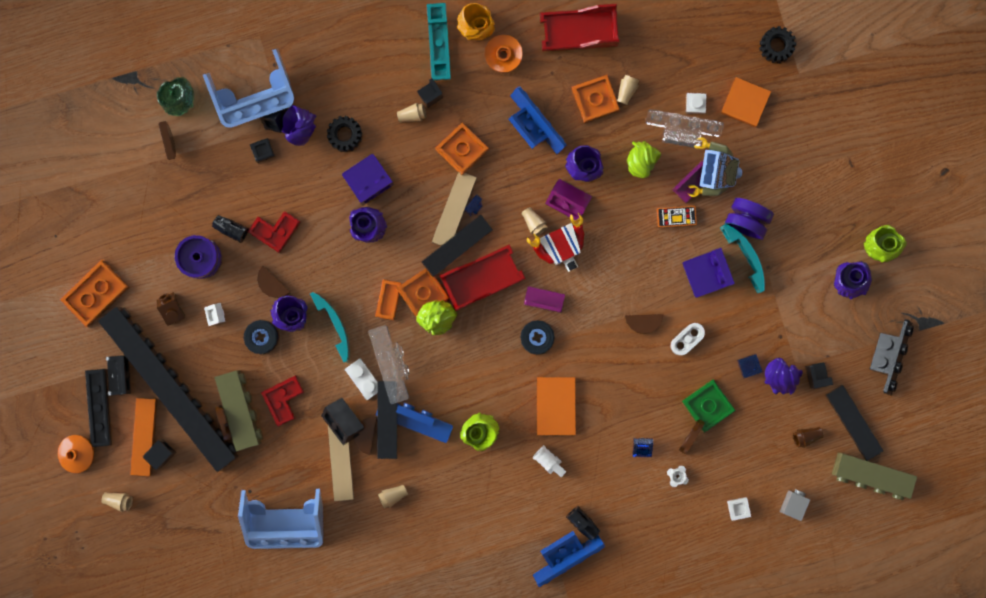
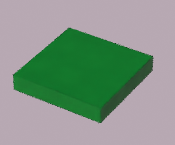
M714 379L681 401L696 422L699 419L705 422L702 428L703 433L736 411Z

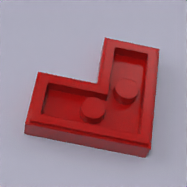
M284 211L274 226L257 217L248 233L278 253H281L301 222Z
M296 375L261 392L277 427L295 419L288 400L305 393Z

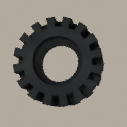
M778 26L777 28H771L763 35L759 49L763 52L761 55L767 57L765 60H772L771 63H781L793 54L796 49V42H794L796 38L795 35H791L793 33L791 30L788 32L786 27L781 29V26ZM775 38L782 39L785 44L784 50L780 52L774 51L771 47V41Z
M339 116L338 119H333V122L328 125L327 138L330 144L340 152L353 151L355 147L359 146V142L362 141L361 128L353 118ZM342 127H348L352 131V136L347 141L338 139L337 133Z

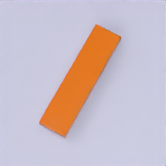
M136 398L130 475L151 476L152 466L143 458V455L154 445L157 399Z

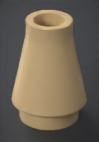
M625 75L624 79H621L617 101L628 105V102L639 87V80Z
M415 103L401 111H397L399 122L422 121V119H425L426 111L423 103Z
M531 207L521 213L531 234L535 233L539 236L548 228L546 226L547 222L535 213Z
M404 485L382 490V493L378 494L384 508L392 507L408 495Z
M105 492L102 496V503L120 512L130 510L133 498L128 493Z

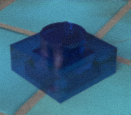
M476 194L465 208V212L470 216L473 213L477 214L483 207L481 204L483 202L482 198Z
M757 354L737 360L743 378L763 372Z
M634 438L632 456L652 457L653 438Z

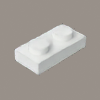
M361 358L345 369L366 400H369L378 393V381Z

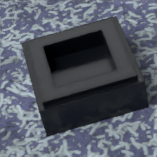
M268 138L250 144L257 163L275 157Z

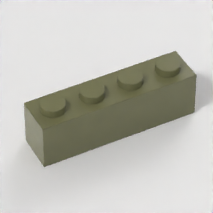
M236 370L214 377L236 451L262 444L263 435L261 429H257L255 421H258L255 410L251 409L250 403L252 398L250 392H246L244 384H247L244 373Z
M839 452L832 471V475L837 476L836 480L848 483L851 480L856 482L855 486L867 489V486L874 487V492L885 495L887 491L893 493V498L903 501L904 497L911 499L917 476Z

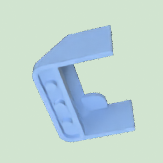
M278 49L272 50L279 69L274 70L270 74L269 80L272 88L236 100L234 93L230 89L224 88L217 91L210 73L203 75L222 125L228 128L235 127L288 108L293 104L294 94Z
M316 489L315 499H310L304 503L303 509L266 510L265 505L258 500L248 501L246 490L241 491L238 518L245 544L249 548H316L323 544V503L320 489Z

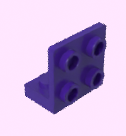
M374 154L369 155L342 173V176L362 206L394 186V183Z
M722 248L715 249L682 263L695 298L735 284Z

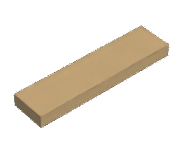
M458 172L432 239L433 243L441 246L456 234L477 177L466 173L461 175Z
M328 426L334 501L353 500L354 491L349 442L343 446Z

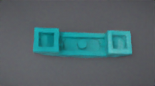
M446 3L427 4L431 77L433 80L451 79Z
M724 224L720 229L729 244L736 240L754 271V274L748 277L757 294L765 290L764 273L755 250L740 232L732 226Z
M315 292L310 293L317 310L320 312L325 309L327 310L342 341L335 346L343 363L348 362L350 358L349 339L340 316L323 297Z

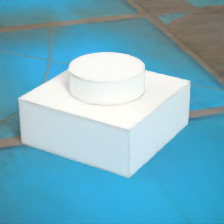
M687 93L686 113L705 114L706 94Z
M221 303L204 308L208 326L225 322Z
M747 497L727 501L732 521L751 517Z

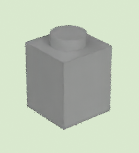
M795 489L794 492L788 490L779 512L802 521L810 499L805 498L806 493Z

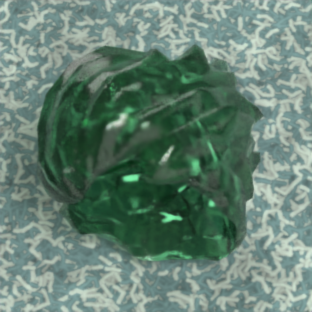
M176 77L171 81H164L160 85L156 95L157 101L168 115L181 116L193 107L194 90L185 77Z

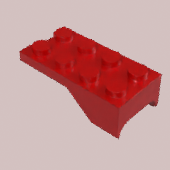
M617 4L596 5L572 11L540 13V24L544 23L545 40L541 42L542 52L618 47L620 42L618 36Z
M510 244L440 275L456 311L526 279L522 270L518 272L511 257L513 250Z

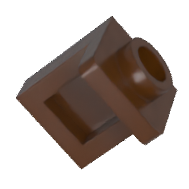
M174 292L163 294L157 299V309L167 326L185 319V314L179 306Z

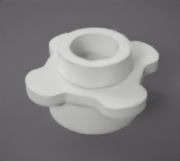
M684 466L668 469L667 475L670 476V485L672 487L688 483L689 479L686 477V468Z

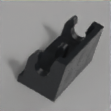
M124 355L106 357L109 383L108 395L131 394L129 360Z
M343 398L326 406L321 415L343 446L360 435L359 432L364 429L363 424Z

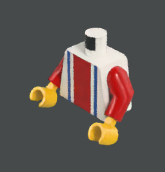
M578 213L579 218L577 220H574L573 216L570 215L572 223L542 238H539L535 233L533 234L535 236L534 241L531 242L527 238V242L533 247L540 259L549 264L558 265L564 263L568 272L578 268L574 257L581 253L580 250L584 246L585 236L582 225L583 218L580 213Z

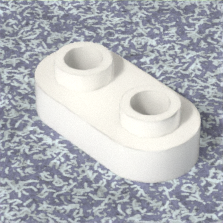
M698 323L689 324L672 340V352L676 355L687 354L703 339L705 335L703 326ZM692 329H695L697 331V335L695 337L691 335ZM679 342L683 343L681 350L677 348V343Z

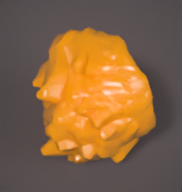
M470 3L464 6L462 12L458 15L457 28L467 40H483L490 37L495 31V22L487 6L480 5L479 3Z

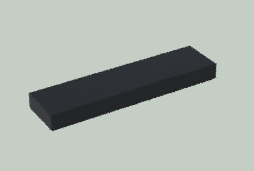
M479 215L422 260L421 263L430 275L434 277L491 232L492 228L483 216Z
M106 369L86 370L85 378L91 444L93 447L112 445Z
M378 381L377 459H397V381Z
M840 385L827 393L825 396L864 459L868 461L883 452L882 447L844 386Z

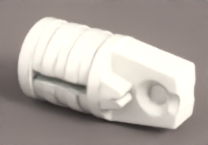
M544 445L533 456V459L540 463L550 474L554 471L562 477L566 473L559 465L562 461L546 449Z

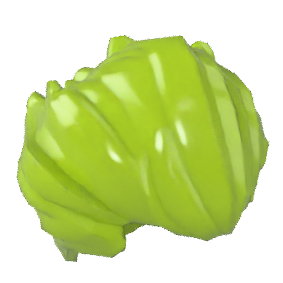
M633 141L632 144L635 147L630 151L627 158L628 171L635 177L647 178L656 162L660 159L661 152L649 143H646V141L642 143Z
M884 225L867 235L864 249L869 257L883 263L897 258L903 252L907 242L901 234L896 232L894 227Z
M444 300L427 302L421 307L416 321L428 333L442 335L452 328V323L457 318V312L450 303Z
M480 412L473 414L463 424L460 439L477 451H485L497 440L499 425L491 415L481 414Z

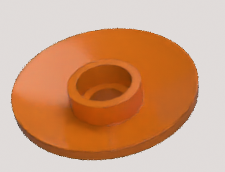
M495 36L485 47V60L489 67L497 72H510L517 68L522 60V47L512 36ZM502 52H505L507 54V57L501 58L500 54Z
M81 435L66 437L58 448L60 464L71 473L86 471L94 459V450L90 441Z

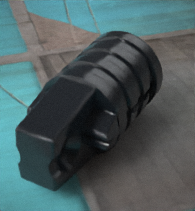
M218 215L212 222L213 228L239 243H242L248 234V227L234 222L232 219Z
M579 506L572 509L566 516L574 527L589 540H593L599 534L600 530Z

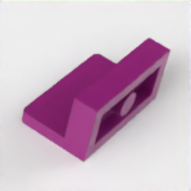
M703 161L672 189L685 203L691 198L687 193L692 194L695 192V188L687 187L688 185L693 184L698 188H702L700 180Z
M558 179L545 204L568 217L572 215L573 219L577 220L579 218L578 213L582 216L592 196Z
M528 286L524 305L562 313L565 294Z

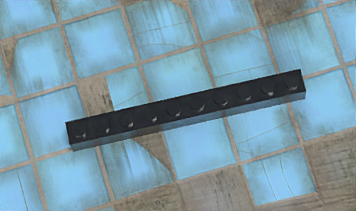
M116 306L98 322L216 472L223 470L239 457L235 446L224 440L221 428L217 429L213 424L214 419L209 413H204L201 409L202 404L197 398L193 399L189 394V387L184 382L181 384L177 378L179 376L172 367L169 368L166 365V358L160 352L157 353L155 351L154 343L148 337H144L142 334L143 329L138 323H133L130 319L131 314L126 308L122 309V307Z

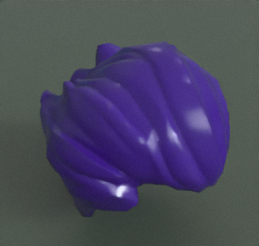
M291 105L283 116L282 132L285 134L286 140L293 145L304 146L316 128L314 124L316 115L309 112V110Z
M582 145L568 154L565 167L574 180L591 182L603 175L604 166L601 161V154L596 148Z
M361 207L351 211L349 216L350 233L355 240L374 243L378 239L383 238L387 224L382 212L370 207Z
M862 261L845 262L839 265L834 281V287L838 290V294L846 298L849 297V299L866 295L872 282L869 265Z
M289 295L275 300L274 305H272L273 308L270 310L273 319L272 324L289 332L304 329L308 309L305 301Z
M776 358L765 369V384L770 385L775 395L779 392L782 394L790 393L791 395L795 392L796 386L799 385L803 371L798 370L795 365L789 367L783 358Z

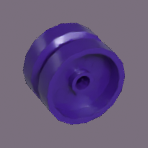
M735 198L731 207L735 213H729L724 224L732 226L743 235L763 240L767 232V228L764 225L771 223L774 213L753 201Z
M192 235L186 237L178 244L174 259L176 266L183 274L195 279H206L218 272L222 263V254L215 242L203 236Z

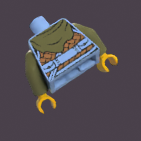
M703 137L696 138L703 143L701 147L694 145L696 149L709 148V150H705L700 180L702 188L690 184L687 187L695 188V192L687 194L691 197H696L699 194H702V196H719L728 187H734L736 179L742 176L739 159L733 157L731 150L724 144L712 141L709 143Z

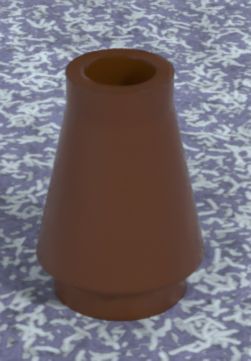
M820 427L798 429L793 433L795 445L802 448L824 437Z

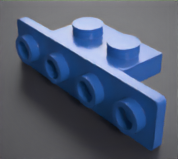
M520 86L517 87L510 96L521 110L512 115L509 121L532 149L546 140L554 152L559 154L567 146L564 139L556 132L552 124L528 97V94Z
M397 403L398 425L447 443L453 425L432 417L433 413L422 410V412L414 410L415 406L404 403V405Z
M574 531L570 532L541 550L548 565L533 574L537 585L541 587L549 583L552 579L560 574H564L575 565L582 563L591 555L598 553L605 545L599 535L593 540H588L581 544Z

